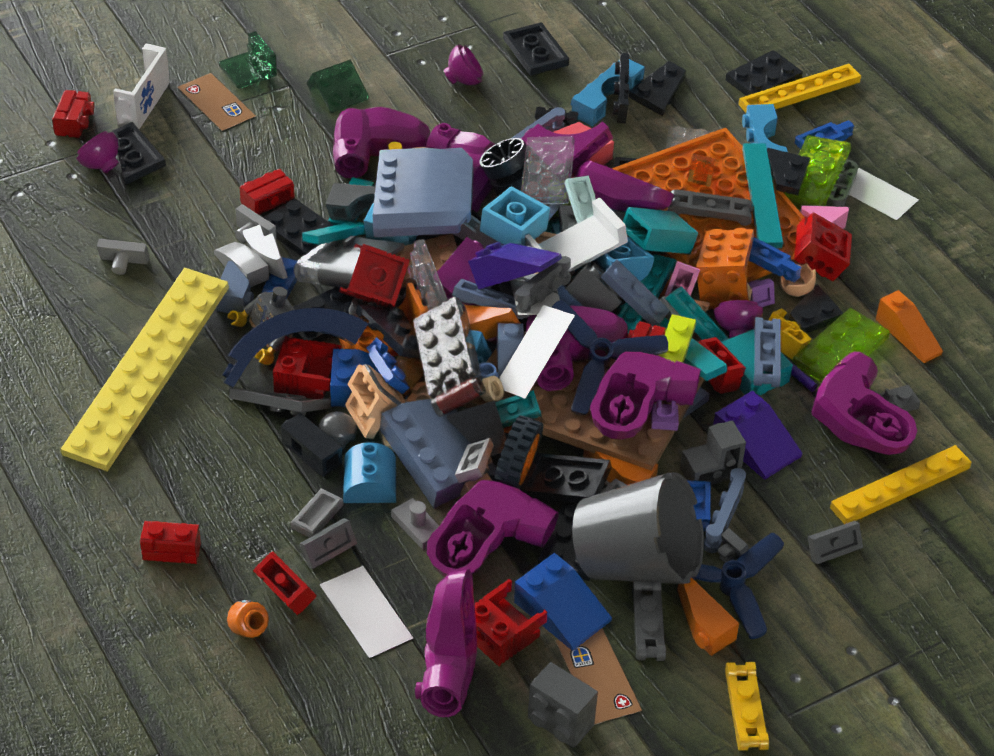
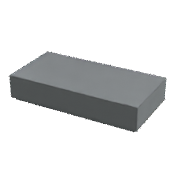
M321 488L291 521V529L309 538L316 535L343 506V499Z

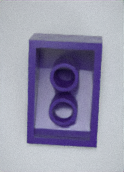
M496 242L486 246V249L476 252L477 257L469 260L468 263L478 289L541 272L561 260L562 255L514 243L501 245L500 242Z
M754 391L749 392L715 413L713 425L733 420L746 441L743 462L764 480L802 457L801 450L774 410Z

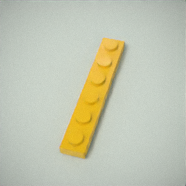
M846 64L739 98L738 105L745 113L747 105L774 104L776 110L860 83L861 75L850 64Z
M954 445L831 501L830 509L843 524L857 521L970 469L972 462Z

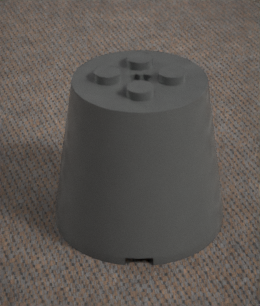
M666 473L582 499L574 512L572 534L576 557L584 573L594 580L690 583V578L696 577L701 567L704 536L702 519H696L693 506L698 502L688 481L679 473Z

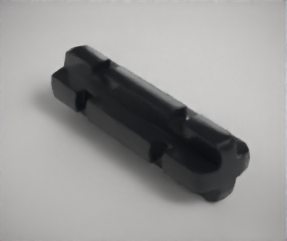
M538 106L535 110V119L538 120L553 108L546 110V107ZM565 110V119L562 121L564 123L566 121L571 125L577 123L578 112L569 111V113H566Z

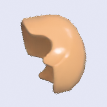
M807 263L802 265L801 277L795 283L780 276L779 283L781 288L788 295L795 297L808 294L814 289L816 284L815 269L812 270Z

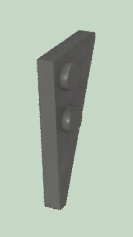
M230 388L229 394L231 399L270 406L269 410L283 412L287 409L290 410L291 415L301 413L304 416L308 411L330 409L331 401L330 398L306 400L304 395L268 391L266 394L252 392L250 389Z

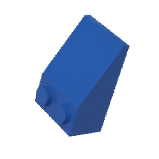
M333 349L330 382L331 406L346 407L345 404L352 393L348 382L359 364L362 366L368 364L380 374L369 357V353L359 349ZM395 363L394 365L405 373L406 377L404 380L408 384L409 368ZM408 390L402 394L404 399L408 398Z
M555 553L515 581L514 603L531 617L537 613H542L545 609L547 611V622L542 626L572 651L612 620L610 614L575 569Z

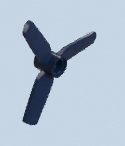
M564 300L557 301L552 305L554 309L575 315L567 329L580 345L589 349V363L584 367L571 407V411L577 415H586L605 373L604 367L610 363L611 359L617 360L624 352H643L659 355L668 351V340L665 335L618 339L613 343L606 338H597L596 333ZM596 350H602V351H604L607 355L604 356V357H601V356H598V355L595 353V351H596Z
M775 533L767 535L739 557L737 561H727L723 565L722 570L715 566L701 564L698 575L692 577L707 582H720L721 592L730 596L729 600L750 639L760 638L765 635L767 627L752 590L745 585V579L755 576L783 549L784 542Z

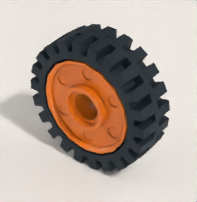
M522 415L517 417L512 430L508 434V439L505 441L504 449H502L494 481L520 490L540 446L544 428L542 422Z

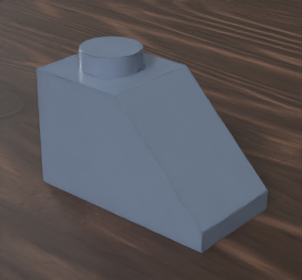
M228 261L221 280L228 281L229 289L216 307V311L229 313L235 310L242 312L244 307L253 301L254 294L250 292V281L233 261Z
M498 323L496 342L498 378L502 375L524 338L523 324Z

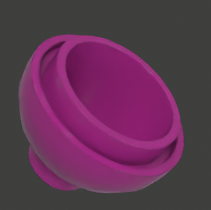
M460 44L452 49L448 59V67L444 69L448 80L452 84L460 82L465 85H476L482 82L484 73L472 51L467 46Z
M104 131L89 140L78 150L76 160L82 166L89 169H101L104 173L112 170L119 164L116 159L119 148L118 139L114 132L108 133Z
M726 301L720 303L719 307L714 309V315L718 324L729 332L730 339L753 330L755 317H763V308L754 301Z

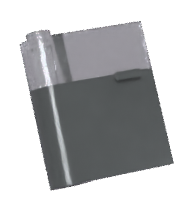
M350 236L346 239L321 244L297 261L294 266V274L299 282L348 288L360 254L359 250H353L355 244L361 246L366 244L387 251V253L392 255L397 254L405 246L404 243Z

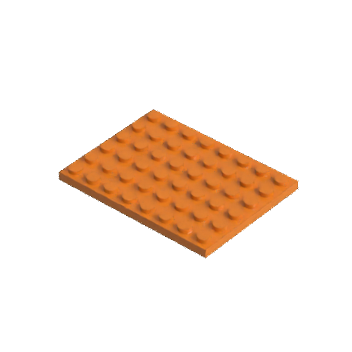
M726 127L611 168L669 192L677 189L742 198L751 201L742 151L743 146ZM772 180L783 238L782 248L776 249L790 255L791 260L797 264L798 262L794 260L797 225L804 216L783 192L775 189L774 181ZM753 211L751 212L752 221L746 226L740 225L738 221L679 214L685 222L698 232L693 249L696 247L701 249L706 231L712 229H753L754 237L757 238ZM698 258L690 262L692 267L696 268ZM748 261L747 283L772 274V272Z

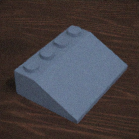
M438 398L402 403L383 412L380 424V431L433 508L460 496L464 484L469 482L459 483L455 473L467 445L471 444L447 419L446 415L456 413V409L452 408L445 413L442 412L437 404ZM492 462L488 464L489 471L484 472V474L488 473L493 480L497 467Z

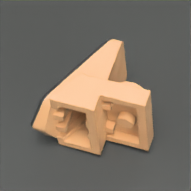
M359 364L348 382L352 393L345 406L363 436L374 439L380 428L382 413L405 403V400L399 391L387 384L382 375L368 364L363 366Z

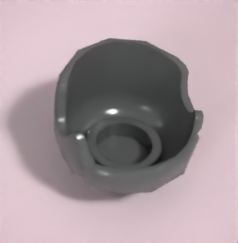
M331 412L325 415L318 425L323 432L342 446V450L348 442H354L357 435L358 426L356 422L344 412Z

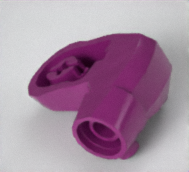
M372 107L362 110L348 108L341 111L334 131L333 158L335 169L344 178H358L366 173L370 156H379L380 150H389L388 145L391 142L401 143L402 149L426 147L430 135L429 127L417 117L386 107Z
M441 123L431 131L426 148H463L473 159L472 210L478 212L481 203L493 188L490 179L486 176L480 165V158L495 144L483 135L462 132L459 129L451 128L447 123Z
M590 160L580 164L574 173V178L589 176L596 199L601 198L609 208L618 211H627L628 207L664 210L670 207L675 194Z
M569 305L596 333L597 338H606L613 343L618 339L628 337L626 322L616 314L597 308ZM530 315L528 317L525 335L537 315ZM566 329L536 380L538 385L546 391L561 390L567 387L574 377L572 361L588 359L589 349L580 345L568 329ZM602 350L595 351L598 356L604 357L607 355Z
M643 352L622 353L602 378L596 396L592 400L590 410L594 425L603 435L611 439L622 440L634 437L641 431L647 420V415L653 409L654 402L666 400L667 403L675 401L679 405H693L701 369L677 360L674 362L658 355Z
M862 352L849 353L835 365L822 381L813 403L812 415L846 443L887 455L903 453L909 449L917 434L915 419L907 411L886 401L879 394L870 390L878 373L877 366L872 358Z
M481 480L454 504L440 526L431 534L427 541V555L435 570L443 577L452 571L470 569L473 575L479 570L487 556L499 547L504 537L514 536L516 540L543 548L555 529L559 513L538 499L528 496L518 488L501 482Z
M470 569L452 571L437 584L432 606L427 617L426 671L424 672L423 682L416 683L415 698L421 700V704L427 712L438 717H451L462 709L475 667L477 656L476 613L473 579Z

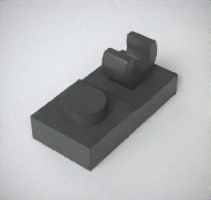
M909 385L891 390L887 388L885 392L879 393L886 401L907 412L919 409L920 400Z
M343 518L301 542L300 548L303 556H305L308 567L314 569L357 544L350 521Z
M852 521L808 536L812 562L819 564L863 548L860 523Z

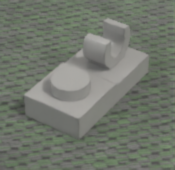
M490 438L467 445L455 473L459 483L469 480L476 481L483 476L484 472L489 471L488 464L493 462L490 454L494 447Z

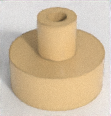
M490 376L481 380L478 397H482L486 402H496L503 398L504 389L498 377Z

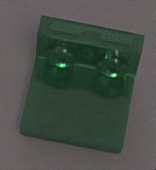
M256 31L248 34V52L219 61V67L238 89L277 76L276 54Z
M351 59L312 73L306 83L310 91L314 89L320 91L330 113L366 101L369 98Z

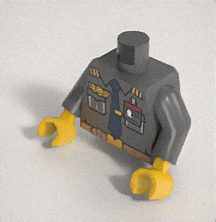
M274 287L272 292L259 294L255 300L244 307V311L232 310L227 317L235 320L231 325L243 327L249 316V322L254 328L262 322L279 314L292 311L294 308L286 299L287 290L283 287ZM293 333L273 340L266 345L268 350L262 348L254 357L259 360V363L264 365L272 364L274 353H278L281 350L285 337L291 338Z

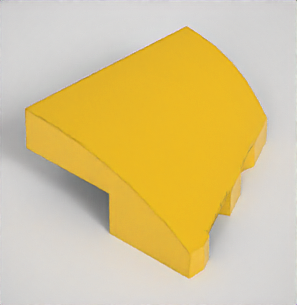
M781 308L772 312L768 321H772L773 318L781 320V352L794 360L805 350L812 339L800 329L796 322L786 320L784 317L787 312Z

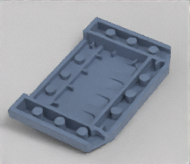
M463 148L380 150L373 207L374 237L459 233L461 225L471 220L473 159Z

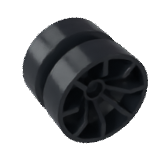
M510 138L501 141L489 148L480 158V165L486 176L490 179V183L497 196L501 195L511 186L525 193L537 184L541 176L534 160L530 158V153L524 141L520 138Z

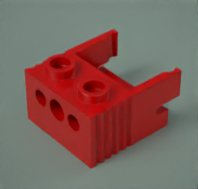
M813 212L808 218L805 216L797 225L794 260L800 265L807 263L820 276L834 281L850 265L852 234Z
M355 244L353 250H359L360 254L349 287L347 289L340 287L339 292L372 302L373 304L376 303V305L380 304L382 307L385 306V308L395 307L410 259L401 258L395 254L392 255L387 253V251L366 244L362 246Z
M286 336L273 370L274 392L304 395L310 399L324 398L326 391H330L333 349H342V345Z
M510 579L475 603L477 647L498 666H501L502 663H505V660L513 657V654H517V652H520L539 638V627L547 622V611L545 609L542 613H537L528 620L505 599L507 593L512 591V581Z

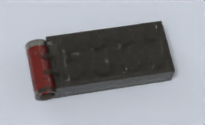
M455 296L413 319L428 395L432 398L431 404L435 413L439 417H443L484 395L486 389L481 376L467 310L462 302Z

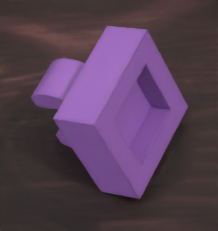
M771 279L749 282V286L752 288L751 301L757 302L758 306L761 307L775 304L774 282Z
M658 400L651 410L652 429L678 431V405H676L675 401L668 405L662 404L661 400Z

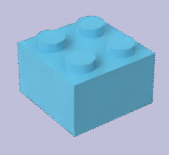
M511 186L482 209L480 232L503 245L514 243L527 246L526 235L530 234L535 240L547 230L550 207Z

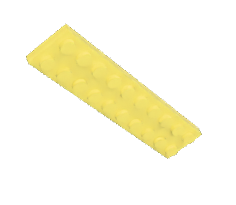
M184 267L60 449L63 456L107 472L109 471L229 289L228 281Z

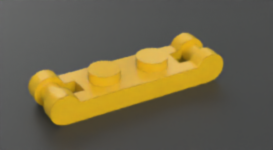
M735 662L726 663L725 672L738 750L748 751L752 747H758L759 750H768L769 737L768 733H766L756 676L755 662H746L745 665H736ZM737 676H746V680L737 681Z

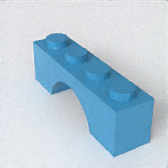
M630 59L629 81L627 83L629 84V90L644 80L645 70L644 66ZM615 63L604 73H601L592 83H589L579 94L574 95L571 100L572 111L578 112V120L592 127L606 115V96L614 94V82L619 79V75H615Z
M774 104L747 105L746 114L742 116V125L747 129L746 139L750 143H766L767 148L788 152L786 147L774 144L767 139L774 136L778 118Z

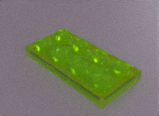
M807 135L798 155L809 157L810 164L799 195L783 192L797 209L801 210L802 206L826 205L850 153L851 143Z
M849 308L793 357L792 363L801 371L822 383L825 376L849 353L862 352L869 356L889 338L890 331L856 310Z

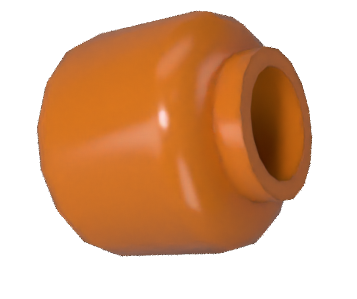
M248 600L238 601L232 605L227 616L228 626L231 631L236 635L248 638L260 636L266 630L269 621L268 612L265 607L258 602Z

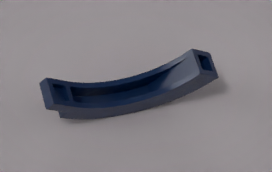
M304 308L274 316L254 327L233 347L228 357L236 362L234 365L229 363L222 376L225 377L223 384L233 388L251 359L263 347L279 337L296 332L312 331L329 334L351 345H355L368 323L348 313L325 308Z

